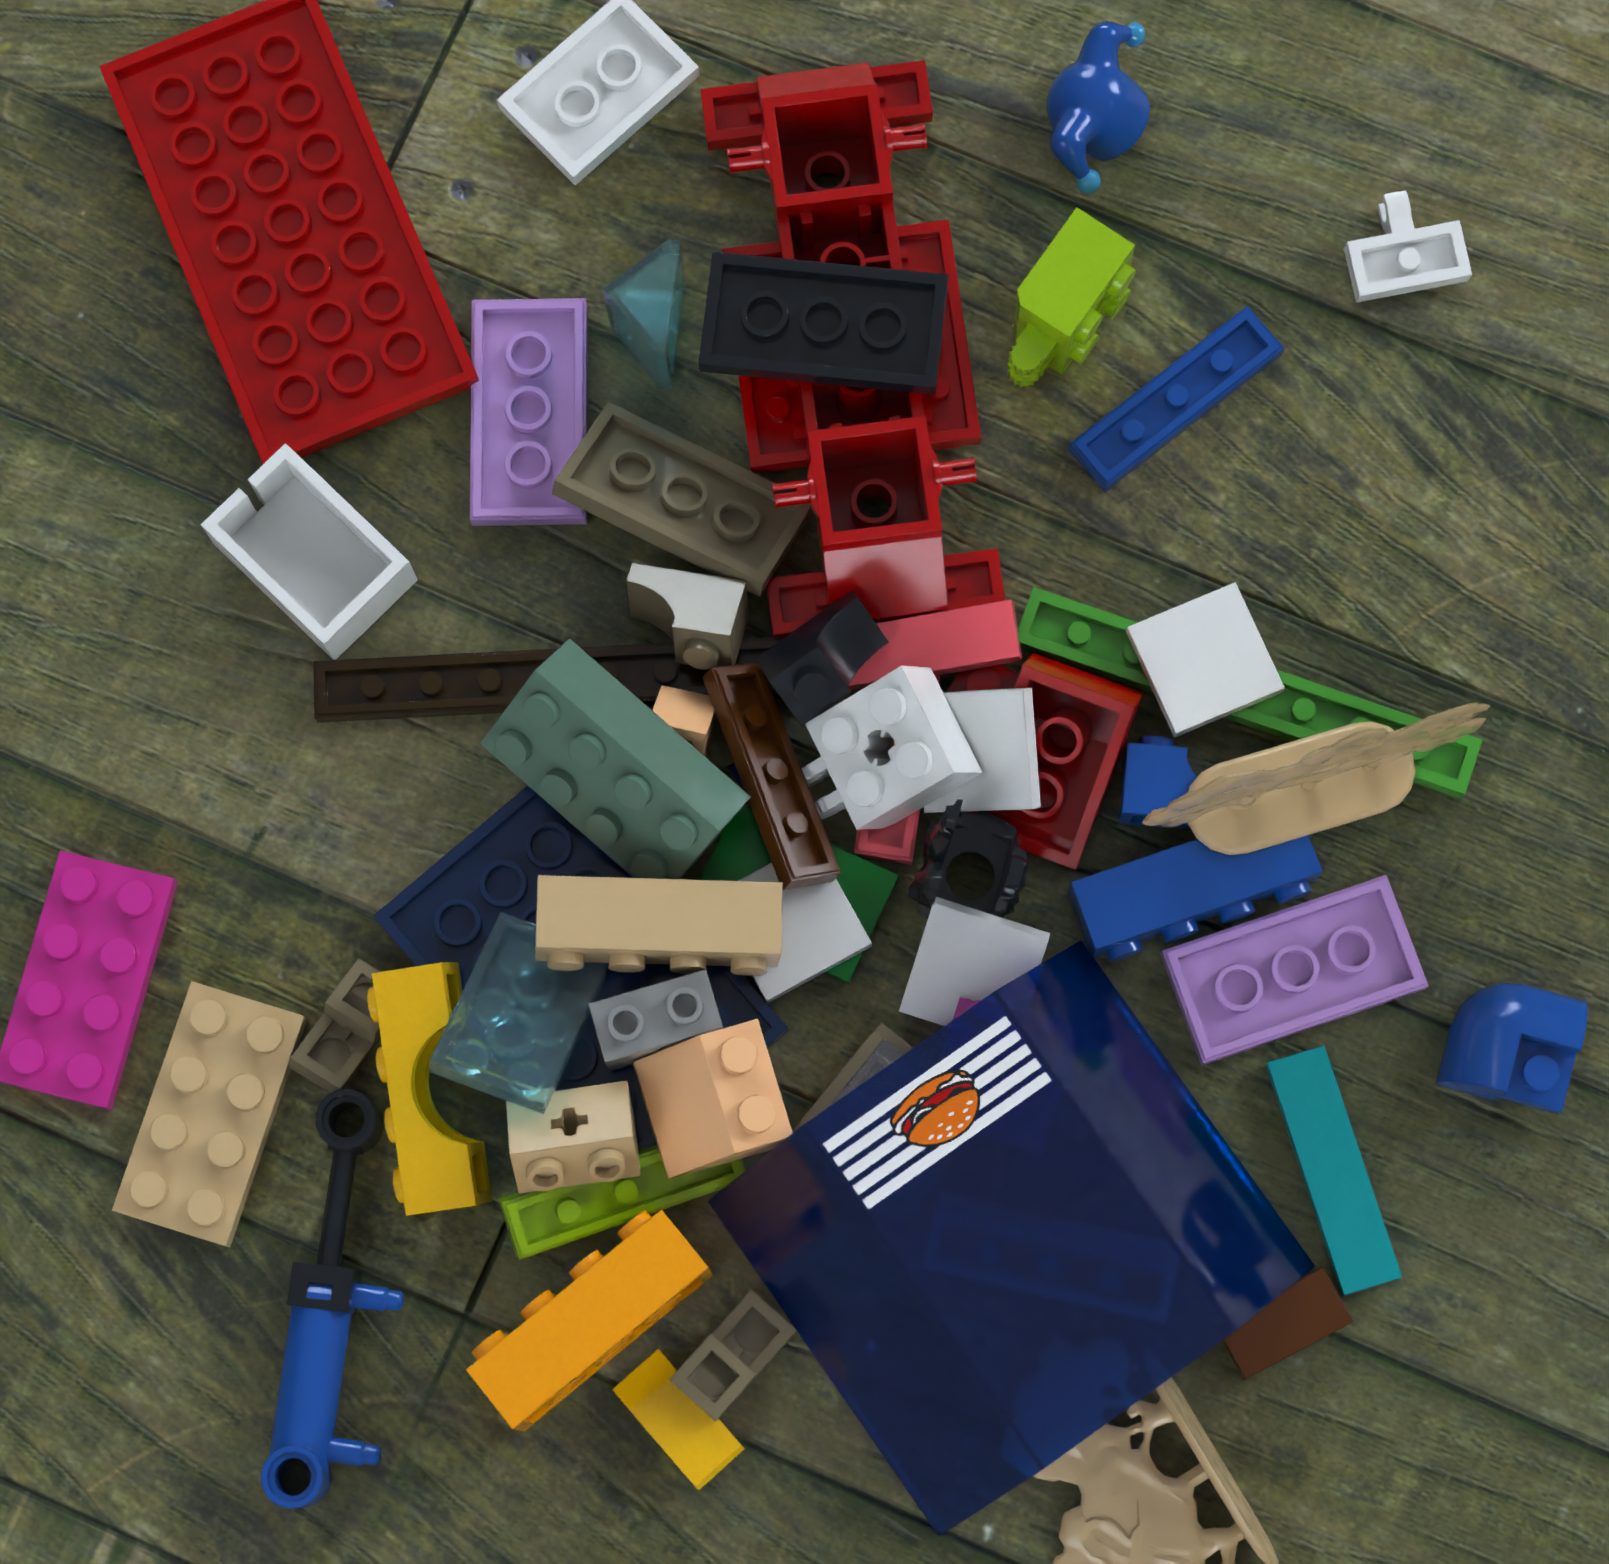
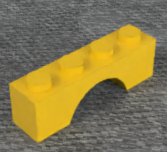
M440 962L371 973L373 987H370L368 990L367 1001L373 1022L379 1023L382 1047H378L376 1051V1066L381 1081L387 1083L390 1107H387L385 1110L384 1122L389 1141L396 1144L399 1167H396L393 1172V1187L398 1202L404 1203L406 1216L493 1202L484 1141L467 1137L451 1128L438 1113L429 1087L430 1066L436 1050L452 1031L467 1022L459 963Z

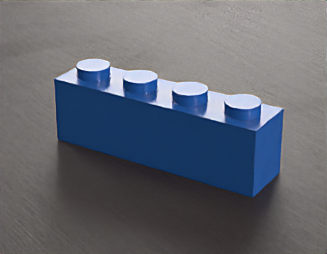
M1309 835L1248 854L1226 855L1210 850L1196 839L1073 881L1070 884L1068 895L1091 958L1106 954L1109 962H1115L1143 951L1140 942L1163 935L1166 943L1189 937L1199 932L1198 922L1219 915L1222 924L1253 914L1256 911L1253 903L1274 896L1278 904L1302 898L1312 892L1309 884L1314 883L1323 871Z

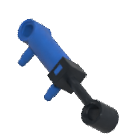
M341 1089L327 1095L319 1104L315 1115L318 1133L328 1144V1151L333 1152L316 1264L293 1261L287 1305L292 1306L270 1452L261 1472V1484L266 1496L276 1505L285 1508H307L322 1500L328 1493L332 1481L330 1462L357 1466L363 1464L377 1465L380 1463L382 1448L379 1445L366 1444L360 1440L334 1437L351 1316L356 1315L357 1308L384 1311L386 1309L399 1311L404 1303V1294L401 1291L389 1290L383 1286L361 1284V1272L355 1269L340 1267L357 1155H363V1153L371 1150L380 1141L384 1130L383 1116L379 1108L364 1094L352 1089ZM357 1107L362 1109L364 1124L359 1133L352 1137H340L336 1131L338 1115L347 1108ZM295 1459L303 1460L311 1471L309 1486L298 1495L291 1494L285 1488L282 1478L285 1467Z

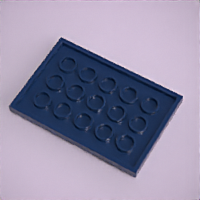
M527 785L373 915V917L415 966L440 962L459 963L467 1019L465 1024L526 1095L627 1080L635 1117L638 1150L656 1144L634 1067L631 1065L609 1071L603 1058L588 1004L688 974L671 972L670 964H645V970L640 972H616L609 969V963L584 962L583 969L560 971L548 968L547 961H535L538 875L633 877ZM706 965L723 1028L758 1019L767 1050L789 1031L786 1024L743 975L731 973V966Z

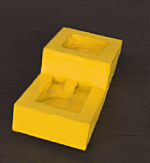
M657 1349L612 1390L691 1483L700 1490L745 1448L720 1419L715 1422L670 1381V1378L677 1372V1369Z

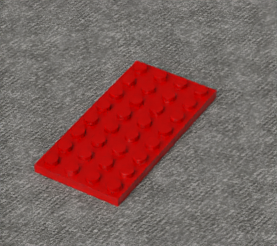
M264 0L99 66L262 464L285 443L302 458L471 389V385L479 381L317 0Z

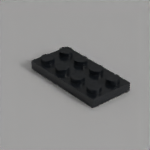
M712 252L698 363L700 372L936 395L948 290V274Z

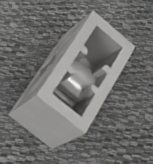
M706 969L588 1004L603 1058L609 1071L631 1066L634 1061L698 1035L723 1028Z

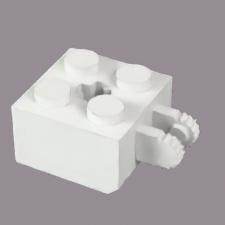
M900 666L805 723L821 756L801 768L808 787L814 786L822 782L824 778L831 776L837 789L815 802L821 820L826 819L846 808L856 830L882 829L895 824L983 773L932 669L929 667Z

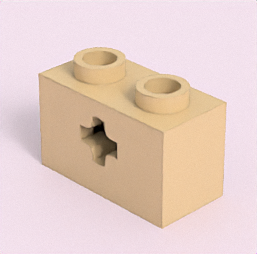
M627 1080L506 1098L509 1154L519 1194L534 1191H551L561 1187L595 1182H611L617 1179L641 1176L635 1117Z

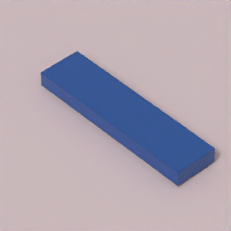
M1246 306L1069 444L1068 450L1101 489L1107 492L1283 354L1284 347L1253 311Z

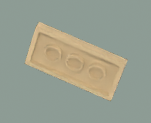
M191 981L112 1211L230 1248L291 1068H289L290 1057L300 1044L308 1019L297 1013Z

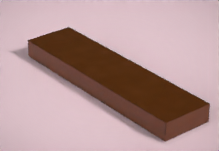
M758 662L712 667L702 678L743 788L751 796L748 801L778 881L782 882V890L833 882L841 874V871L765 673Z

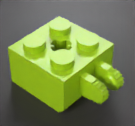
M1077 207L1017 289L1015 318L1012 325L1015 346H1012L1011 351H1009L1008 357L1010 358L1007 364V375L1010 376L1009 381H1013L1014 385L1017 384L1020 388L1022 386L1028 388V385L1033 386L1034 382L1039 380V376H1042L1048 367L1063 375L1073 360L1082 364L1098 341L1099 335L1095 332L1104 316L1107 315L1114 319L1125 305L1132 291L1128 286L1136 273V269L1131 267L1135 244Z

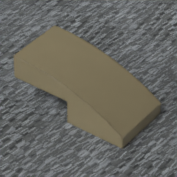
M357 959L326 1000L322 1016L290 1057L289 1068L329 1093L347 1089L381 1039L379 1023L373 1022L367 1001L368 990L370 987H373L371 973L381 971L363 960Z
M751 1289L717 1329L708 1335L670 1378V1381L716 1422L794 1336L797 1329Z

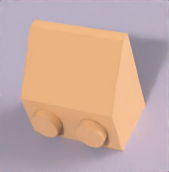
M758 1019L698 1035L633 1062L667 1180L783 1147L794 1137Z

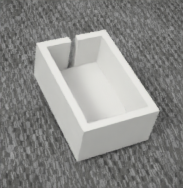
M285 443L247 479L259 500L264 504L258 512L248 496L238 488L201 526L213 544L322 650L333 660H336L418 579L410 562Z

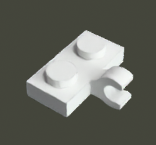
M1406 190L1384 194V203L1378 204L1380 222L1386 234L1348 241L1344 247L1356 303L1467 282L1472 276L1460 220L1414 228Z

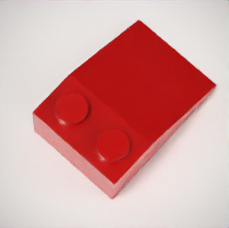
M1033 653L1023 663L1014 688H1032L1041 807L1025 810L984 812L995 815L1016 827L1017 839L1021 849L1076 870L1126 746L1144 693L1043 655Z

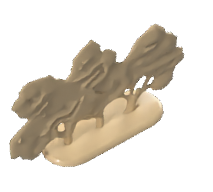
M1479 703L1461 705L1428 716L1395 731L1389 726L1372 721L1352 723L1218 763L1202 771L1189 786L1188 793L1171 801L1167 807L1151 811L1144 818L1142 824L1147 826L1162 825L1164 827H1176L1188 823L1196 839L1210 850L1226 855H1238L1255 852L1384 813L1399 805L1411 791L1416 773L1413 752L1433 750L1446 743L1455 742L1463 735L1475 732L1481 727L1486 718L1474 717L1487 711L1490 705Z
M1053 1336L1049 1345L1039 1351V1370L1019 1382L1018 1393L1014 1399L1016 1416L1008 1425L1003 1449L1007 1459L1037 1479L1051 1482L1060 1480L1078 1485L1082 1495L1081 1504L1064 1512L1059 1532V1539L1064 1549L1062 1554L1055 1557L1052 1564H1206L1205 1560L1218 1550H1220L1223 1560L1221 1564H1235L1237 1544L1244 1538H1246L1257 1556L1265 1564H1279L1274 1548L1255 1513L1177 1384L1155 1353L1147 1348L1143 1353V1362L1160 1396L1157 1404L1140 1400L1126 1391V1380L1130 1373L1128 1353L1119 1341L1100 1336L1088 1344L1077 1347L1064 1339ZM1107 1385H1114L1121 1395L1117 1398L1104 1397L1102 1390ZM1124 1407L1129 1408L1126 1412L1131 1419L1137 1415L1142 1416L1140 1423L1126 1428L1108 1424L1103 1419L1102 1411L1105 1408ZM1170 1422H1176L1200 1462L1177 1478L1162 1474L1150 1456V1440L1154 1428ZM1143 1432L1144 1440L1139 1449H1132L1130 1436ZM1210 1479L1236 1523L1229 1528L1203 1529L1197 1521V1503L1193 1497L1195 1486Z

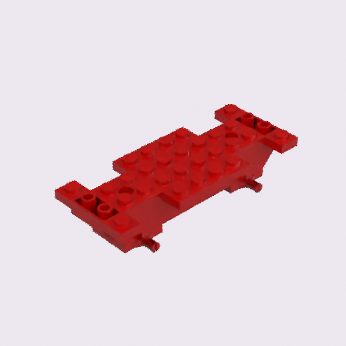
M925 60L870 67L869 63L768 75L756 77V82L700 89L708 151L727 148L730 174L765 169V174L770 182L778 242L724 248L722 252L948 274V290L936 395L738 375L751 472L763 473L809 467L807 480L772 483L775 509H778V507L811 504V509L816 516L823 571L771 578L766 587L773 639L781 638L782 640L851 590L854 591L875 623L1005 601L998 548L943 555L942 524L938 504L942 486L970 482L977 483V472L974 457L939 462L934 450L981 444V432L949 219L896 226L890 174L893 152L920 148L927 149L925 123L933 122V109ZM919 123H921L920 125L896 127V126H903V125H911V124H919ZM761 144V145H757V146L741 147V146ZM824 173H832L842 179L837 186L832 188H823L814 183V179ZM875 497L884 500L890 509L881 517L871 518L862 514L858 506L865 499Z

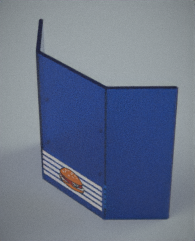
M1082 941L1077 942L991 993L805 1123L708 1201L938 1536H941L1043 1470L1238 1330L1315 1267L1304 1249Z

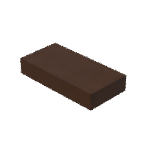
M1321 1268L1214 1326L1243 1380H1246L1351 1324L1353 1320L1325 1269Z

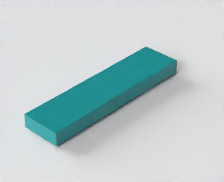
M1319 1046L1267 1062L1265 1068L1341 1297L1402 1278L1325 1046Z

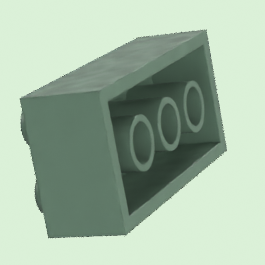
M570 638L532 673L480 742L484 748L633 878L681 879L751 798Z

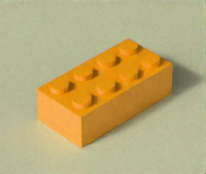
M662 1209L653 1217L646 1210L639 1213L618 1231L617 1234L622 1239L619 1245L605 1256L598 1250L586 1256L570 1270L569 1275L574 1281L558 1295L552 1293L549 1289L540 1294L520 1312L526 1320L509 1335L507 1332L503 1333L501 1329L497 1330L471 1352L477 1361L467 1368L466 1371L513 1430L525 1432L714 1276L706 1263Z

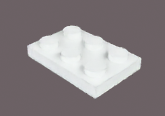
M610 0L497 99L499 109L576 186L700 76L699 66L632 0Z

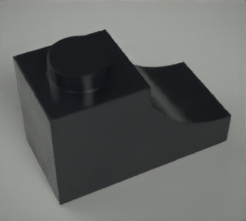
M851 590L756 657V660L772 686L800 725L803 726L851 691L848 687L854 675L872 655L889 643V641L854 591Z

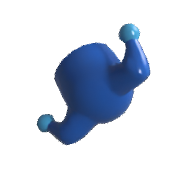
M1110 21L1096 24L1087 35L1075 63L1070 64L1059 73L1048 92L1046 109L1051 127L1053 128L1050 139L1051 150L1058 160L1077 178L1078 190L1085 194H1093L1101 186L1100 175L1096 170L1089 169L1086 154L1103 162L1119 157L1139 139L1148 122L1150 104L1147 94L1120 69L1118 62V49L1121 43H1126L1129 47L1133 48L1142 45L1146 38L1145 28L1137 22L1126 26Z

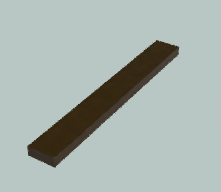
M781 638L743 639L735 665L757 662L756 657L778 643ZM674 642L580 647L646 706L655 704L662 685L709 695L702 678L709 670H701L690 665L676 663ZM558 648L313 661L314 717L318 723L503 713L532 673ZM768 680L774 698L782 699Z

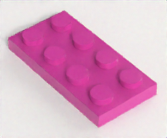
M60 850L0 1050V1083L112 1111L178 885L174 878Z

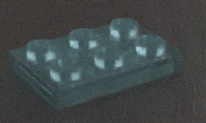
M500 912L430 1059V1072L544 1114L590 1014L588 1004L596 1001L610 970L609 963L584 962V968L575 971L550 969L547 967V961H535L536 924Z

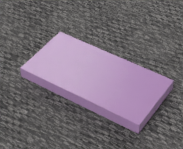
M586 298L472 300L471 362L479 381L471 385V525L587 524V511L552 495L554 480L588 432V304Z
M1387 875L1174 946L1160 953L1201 1066L1425 990L1429 987Z

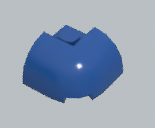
M1498 983L1479 989L1459 1007L1450 1025L1436 1084L1490 1100L1501 1098L1554 1114L1561 1113L1576 1053L1582 1050L1587 1024V1002L1525 984Z

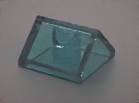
M670 239L605 286L603 293L610 328L658 387L671 390L686 281L680 241Z

